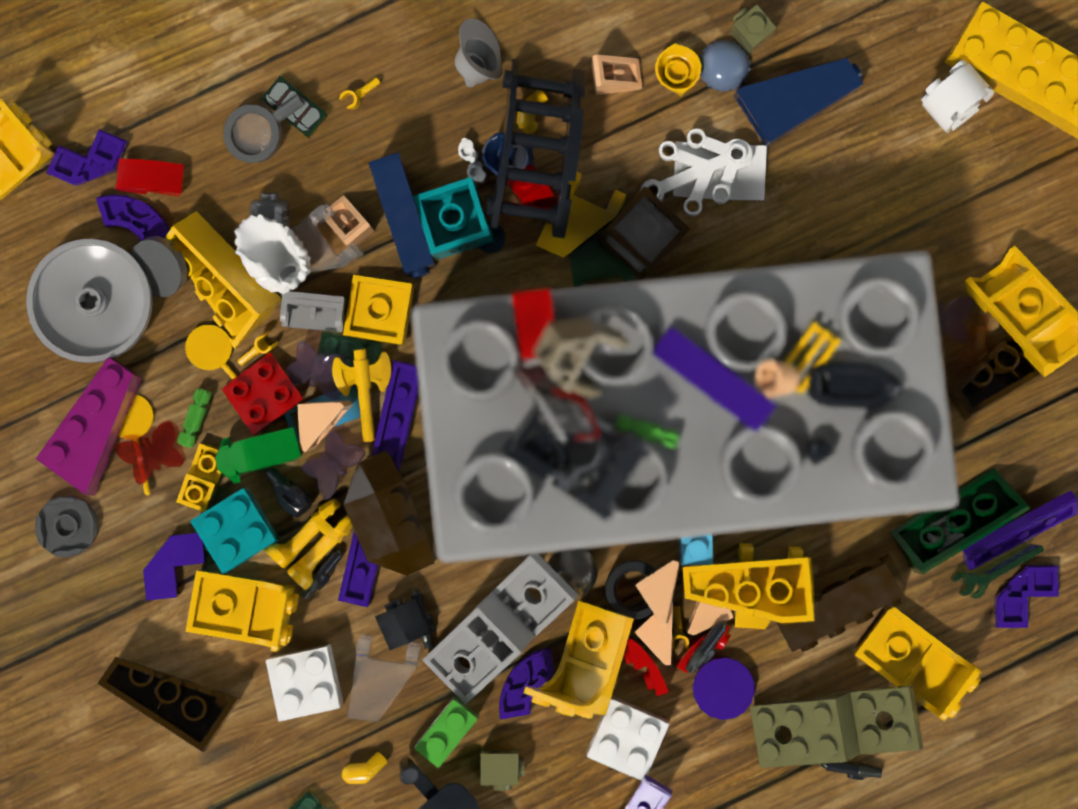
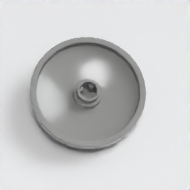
M80 239L57 247L41 260L33 272L28 285L26 306L31 326L37 337L47 348L59 356L72 361L99 363L105 362L108 357L112 359L119 357L139 341L150 321L153 296L146 272L130 253L107 241Z

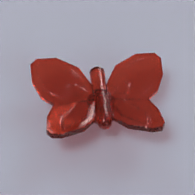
M168 421L159 425L153 432L152 445L149 438L144 437L142 439L144 447L136 441H123L114 447L120 459L125 463L133 464V475L138 484L146 482L152 475L153 468L160 470L161 464L167 467H180L184 463L179 451L173 447L176 440L175 429L172 423Z

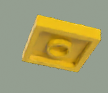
M353 275L343 335L405 346L415 285Z

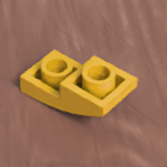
M204 442L199 443L190 471L186 473L176 501L177 503L201 512L208 510L222 477V473L218 471L215 460L219 448Z

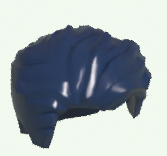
M503 132L495 133L485 143L482 151L485 166L496 175H498ZM511 144L508 167L524 169L529 164H532L535 168L533 147Z

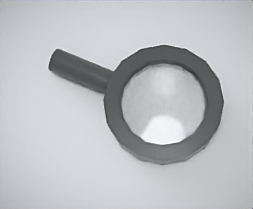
M297 95L274 112L260 105H244L235 109L227 118L224 126V141L227 149L235 158L247 163H262L271 159L279 150L282 142V126L280 122L304 106V100L300 95Z

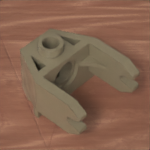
M586 318L548 323L534 353L546 371L560 384L565 392L569 393L571 391L587 397L597 398L603 391L601 388L596 387L598 383L579 374L596 341L617 348H626L629 339L624 338L625 334L596 321Z

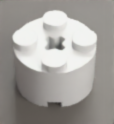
M965 60L958 62L949 71L951 75L944 81L939 78L928 86L925 90L927 94L921 99L923 102L922 106L946 133H949L950 129L955 130L980 110L978 108L980 106L979 101L983 99L987 103L995 93L971 64H967Z

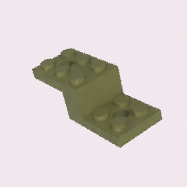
M913 685L828 692L808 700L763 703L750 706L760 768L847 762L860 754L914 751L924 748ZM881 712H887L892 716L893 726L891 728H887L881 723ZM781 726H786L790 729L792 733L790 742L783 740L780 736Z

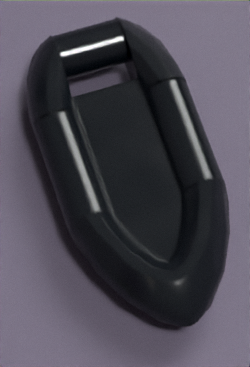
M826 361L815 367L813 366L808 372L809 386L807 394L814 402L826 407L871 409L891 402L904 390L903 383L893 372L869 362ZM822 374L828 375L827 393H821Z

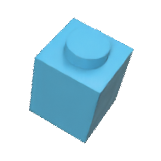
M712 534L679 538L680 565H713Z

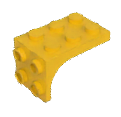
M0 98V201L54 156L53 151L49 148L53 143L43 131L38 130L33 124H29L33 120L21 106L18 107L14 101L11 100L7 103L2 98Z
M196 570L185 632L270 647L271 651L278 652L287 643H291L294 626L289 624L292 612L295 613L297 610L299 594H294L295 586Z
M578 601L562 659L555 675L548 683L541 687L525 686L524 693L533 696V703L550 707L551 704L557 707V712L568 716L576 714L592 719L593 714L606 715L634 618L587 602Z
M895 607L884 611L853 653L895 686L913 685L916 702L942 720L956 715L962 706L960 702L967 691L969 693L972 692L981 680L979 675L982 669L959 656Z

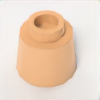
M766 360L757 369V389L766 398L791 394L800 383L799 372L791 364Z

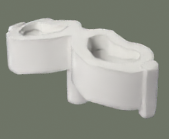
M463 138L459 144L458 155L465 161L470 162L467 176L472 177L475 182L482 184L485 182L487 174L483 171V165L477 161L478 153L474 149V143L467 138Z

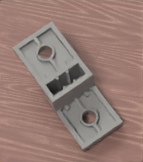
M538 553L530 554L422 661L466 705L517 658L531 641L574 602L579 595ZM533 587L539 590L542 599L533 598L529 588ZM459 657L466 658L471 667L465 668L459 662Z

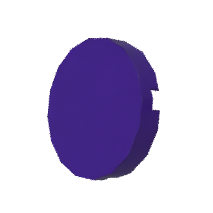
M728 657L713 658L706 664H702L692 684L693 696L699 708L710 717L721 720L732 719L744 713L752 703L755 692L754 681L748 669L739 661Z

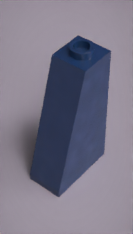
M847 58L741 87L736 90L733 97L764 146L768 147L858 91L863 85L861 81L863 75L855 63L851 64Z
M395 153L368 162L405 275H412L413 279L431 274L430 269L436 266L427 244L410 184L399 154Z

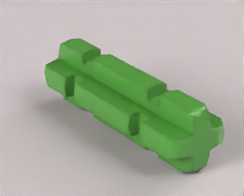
M202 388L195 390L192 398L194 403H190L182 425L184 430L180 431L177 439L178 444L188 448H192L195 445L197 439L195 434L200 431L207 412L206 404L209 405L212 398L210 391Z
M618 415L615 428L622 433L627 434L633 431L644 440L656 444L661 442L662 446L672 449L676 448L680 438L678 431L669 428L664 430L662 429L663 426L638 418L633 420V417L629 415Z

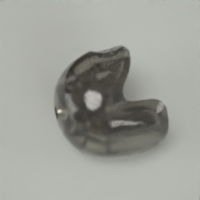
M584 548L556 551L547 561L560 576L565 573L568 585L580 597L587 596L597 581L598 563L595 557Z

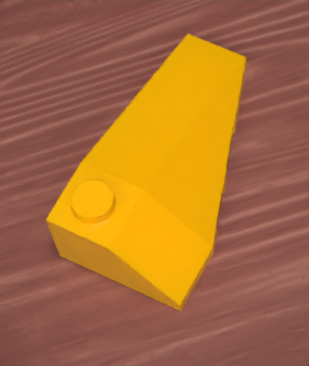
M811 557L683 567L685 599L779 623L814 621V583Z

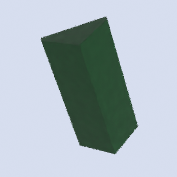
M993 468L958 490L959 501L954 508L921 512L890 531L914 573L923 575L1029 510V506L1000 473ZM947 515L946 523L952 535L954 533H962L965 539L938 554L937 550L944 546L946 535L940 526L931 524ZM951 521H953L957 526L951 525ZM930 532L933 535L941 536L936 542L928 543L926 538Z

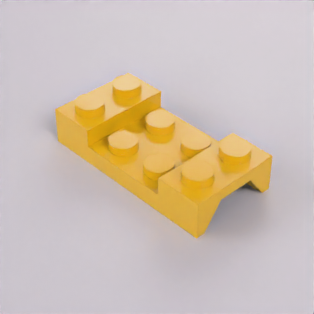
M1016 246L1010 248L1002 263L981 278L969 277L965 280L966 293L985 313L988 311L1024 350V356L1044 378L1078 354L1077 310Z

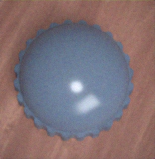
M720 40L719 42H713L712 45L709 44L707 49L702 51L703 54L699 56L701 62L700 77L707 84V87H711L712 90H718L719 92H728L729 90H735L736 87L739 88L741 83L746 81L745 79L749 76L748 72L750 71L749 65L751 62L748 60L749 55L746 54L745 49L741 48V45H737L736 42H730V40Z

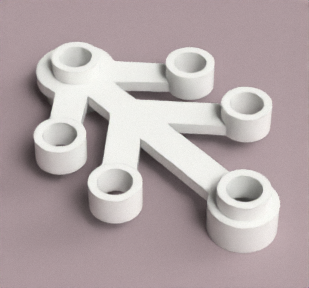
M692 129L687 135L688 145L694 149L702 147L719 155L710 160L680 150L675 143L665 141L659 147L661 159L664 161L673 160L692 168L660 182L654 179L647 180L642 184L640 191L645 186L647 188L654 186L658 189L656 197L662 201L665 193L697 179L691 196L684 202V212L690 217H695L702 211V200L713 172L725 167L720 184L715 186L712 191L713 201L717 204H725L730 199V188L737 170L747 167L752 159V149L744 140L733 139L728 143H723L705 136L701 129ZM693 134H699L702 137V141L695 144L690 138ZM664 147H672L674 153L671 156H665L662 153ZM734 149L742 151L743 156L740 159H734L731 156V152ZM719 189L725 190L727 197L722 200L718 199L715 195L716 191ZM696 202L699 205V209L696 212H690L687 209L688 203Z

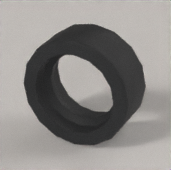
M627 560L616 565L609 573L605 582V596L610 607L616 613L634 619H642L653 614L648 604L646 603L638 608L625 606L618 599L616 585L618 580L630 571H638L648 577L656 572V570L650 564L643 561Z

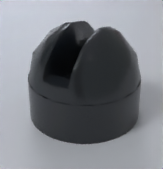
M820 437L812 439L806 448V455L813 466L820 464L836 452L826 439Z

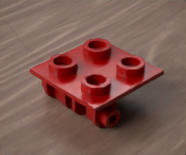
M271 352L221 389L253 436L257 435L304 399L300 390L294 386Z

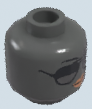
M263 192L260 193V199H254L250 202V215L257 217L261 214L270 220L276 219L284 227L290 226V206L286 200L279 199V193Z

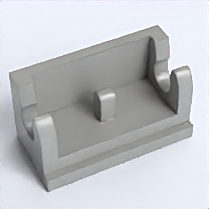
M289 291V293L282 294L280 322H282V327L343 333L347 299L341 296Z

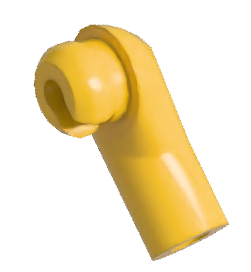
M536 90L525 100L546 103L549 99L543 91ZM517 112L516 122L524 133L531 134L536 131L538 123L535 121L536 114Z

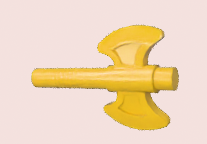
M366 349L354 350V366H347L338 357H335L332 365V375L336 387L344 396H348L350 388L356 384L363 442L375 441L370 394L371 382H375L381 392L385 391L391 377V362L388 354L381 352L379 358L374 363L369 364Z

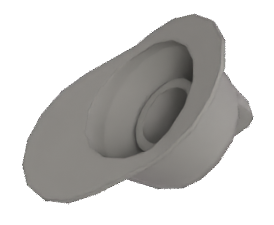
M471 18L464 20L459 29L460 48L454 60L457 71L464 77L466 86L469 88L474 87L476 84L485 83L489 79H499L503 74V67L496 36L483 22Z

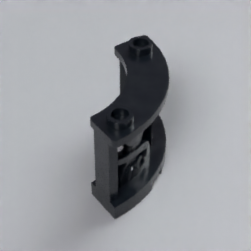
M534 404L511 439L506 441L501 450L543 479L547 480L549 475L555 478L551 483L553 486L608 522L615 511L610 508L611 504L644 457L649 459L653 454L645 448L647 441L633 431L626 435L593 414L601 434V438L595 439L599 456L598 466H581L572 471L566 478L564 475L569 465L568 452L561 442L553 443L551 441L548 429L540 421L539 417L541 414L536 404ZM535 424L542 433L520 446ZM606 433L615 438L617 441L609 445ZM551 445L556 447L559 454L555 462L548 461V456L551 453H555L549 447ZM625 449L621 456L617 458L618 453ZM597 474L596 478L589 475V482L585 485L582 484L585 475Z

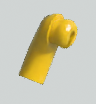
M376 752L366 763L346 765L342 770V778L348 784H365L387 764V760L382 754Z

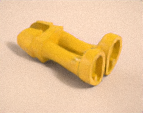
M332 499L319 506V511L311 514L310 520L289 541L284 544L273 543L264 549L279 566L285 569L319 531L324 534L299 561L286 571L304 590H307L312 585V572L319 561L337 543H341L343 537L348 536L352 529L348 515L340 520L335 528L326 521L341 506V503L336 499Z

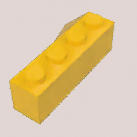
M197 211L173 225L166 235L165 239L174 244L171 247L176 252L180 251L184 257L187 266V277L190 276L194 282L196 289L194 292L201 301L206 299L216 314L213 316V319L219 327L225 326L232 336L229 342L234 349L237 348L271 315L282 298L276 292L271 293L255 281V278L249 275L246 267L242 264L240 255L235 253L236 251Z

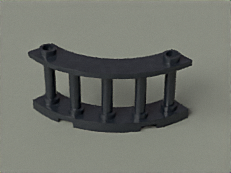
M512 59L511 69H505L502 88L507 89L504 132L494 196H488L486 214L491 215L492 228H497L500 213L547 220V224H552V237L565 239L572 200L569 199L572 184H569V181L575 182L581 144L584 110H581L580 106L581 98L585 97V70L573 69L571 80L566 79L565 82L518 75L519 60ZM517 87L563 94V98H567V103L564 106L516 99ZM515 111L561 118L562 122H566L565 136H561L558 139L514 132ZM511 144L558 151L559 155H563L561 172L556 171L555 174L508 167ZM505 180L553 186V190H558L555 206L550 205L549 208L502 201Z

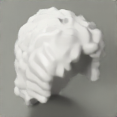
M259 214L257 217L250 215L247 220L243 219L239 228L235 229L234 232L237 236L235 240L237 245L235 253L242 258V264L246 267L249 275L255 278V281L271 293L279 292L284 295L305 281L311 271V258L308 256L307 249L303 247V242L298 241V236H294L293 231L288 226L284 227L276 219L270 220Z

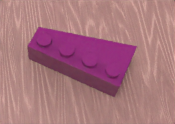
M108 357L36 457V460L83 494L95 496L99 488L98 483L103 471L106 470L110 460L108 458L114 443L118 440L120 428L130 409L142 377L118 360Z

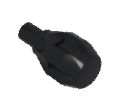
M275 467L267 471L265 475L274 485L273 489L275 490L277 500L288 513L294 517H300L311 508L310 497L299 484L287 477H283Z

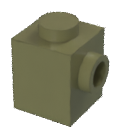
M755 5L751 10L747 7L743 8L733 17L735 23L732 25L730 33L742 48L746 50L747 54L750 55L773 36L776 26L760 7Z
M481 750V785H494V790L507 791L512 790V785H518L519 777H525V758H519V750Z

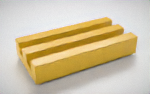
M815 321L783 362L792 364L814 333L820 335L797 366L796 370L799 372V375L825 340L830 344L814 367L826 362L841 342V340L832 336L826 329L821 328ZM807 374L795 390L800 395L809 386V374Z

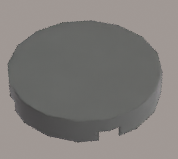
M159 236L147 237L136 244L131 255L146 272L151 285L152 295L169 297L179 291L187 280V266L181 252H176L171 247L174 244L168 239Z
M60 496L49 500L38 513L35 521V533L38 542L51 554L57 557H73L84 553L93 545L98 534V519L94 509L86 501L75 496Z

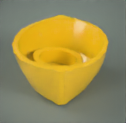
M675 43L658 56L655 64V73L660 83L666 89L682 97L699 80L701 62L693 50Z

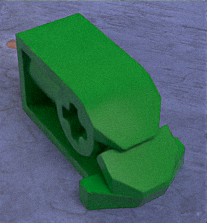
M294 427L240 440L231 444L229 437L224 438L215 460L218 471L234 484L241 482L239 477L241 474L299 460L301 454Z

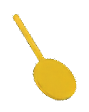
M202 325L189 334L185 350L189 361L195 367L202 370H216L222 367L232 380L238 377L226 363L231 356L232 345L229 342L230 337L223 329L215 325Z
M135 394L118 437L133 440L144 493L148 496L151 491L139 438L144 436L151 428L154 414L150 403L142 396Z

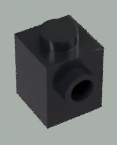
M401 598L384 605L386 611L375 616L389 650L409 644L430 633L416 599L403 603Z

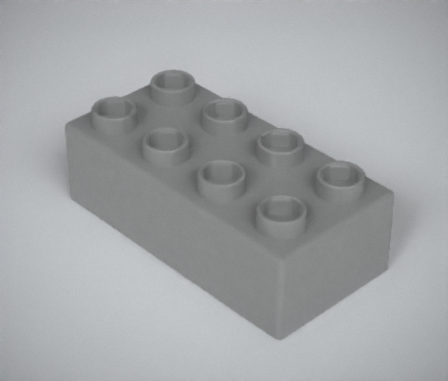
M910 251L551 290L554 322L586 318L611 326L625 334L624 338L629 339L626 348H617L596 341L579 373L597 382L598 385L596 387L603 390L597 398L583 395L592 414L614 428L618 415L625 414L632 416L633 420L638 418L663 426L662 429L664 430L669 428L680 433L678 444L673 449L662 446L661 442L656 444L647 441L645 448L653 454L649 459L646 457L642 459L611 504L610 508L615 511L608 522L553 486L551 483L555 478L549 475L547 480L543 479L501 450L506 441L511 439L535 404L526 388L509 368L542 366L538 358L520 362L522 359L519 356L512 294L419 304L412 310L436 552L438 559L444 563L954 508L958 504L959 496L932 262L930 255L925 251ZM815 321L821 328L826 329L832 336L841 340L827 361L869 362L882 366L893 372L901 380L904 390L891 402L871 409L832 408L817 404L807 394L808 387L802 395L794 391L791 394L768 398L777 405V409L756 434L655 358L652 352L669 328L673 327L758 391L756 373L760 364L766 360L783 363L810 325ZM817 333L812 335L791 365L797 368L820 335ZM824 341L800 374L799 385L830 343L828 341ZM822 374L821 393H827L828 375ZM540 415L539 419L545 425L542 415ZM535 424L520 446L542 433ZM606 433L609 445L617 441L615 438ZM814 438H824L833 446L836 452L820 464L813 466L806 455L807 445ZM595 439L561 442L569 456L568 469L564 475L566 478L572 471L581 466H598L599 456ZM551 445L549 447L555 453H551L548 456V461L555 462L559 454L556 447ZM625 449L618 453L617 458L621 456ZM597 474L585 475L582 484L585 485L589 482V475L596 478Z

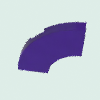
M124 195L96 197L106 228L122 227L129 229L138 236L140 241L152 236L165 238L170 231V227L165 219L151 206L138 199Z
M551 647L528 655L510 672L500 696V719L524 716L531 713L533 696L525 694L524 689L525 686L541 687L555 675Z

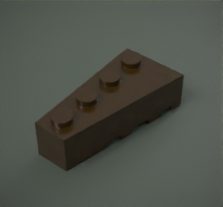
M1008 335L948 396L964 421H967L1042 375L1024 356V350Z
M889 553L879 558L881 562L879 566L873 569L871 566H864L849 576V581L845 583L843 580L836 581L821 591V595L816 596L814 594V621L776 622L792 652L801 649L802 652L808 651L819 644L817 642L818 639L826 635L829 638H834L846 631L844 626L856 621L857 625L862 624L874 617L872 612L882 607L887 611L902 603L900 598L905 595L906 584Z
M120 657L113 659L97 683L201 752H205L241 699Z

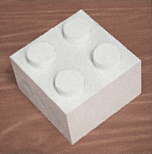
M331 644L276 655L266 659L279 722L338 709L344 704Z
M611 696L607 714L601 716L586 750V756L642 781L644 776L649 773L669 722L665 718Z

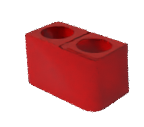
M551 289L512 292L519 356L522 359L520 362L537 359L534 350L548 323L555 321Z

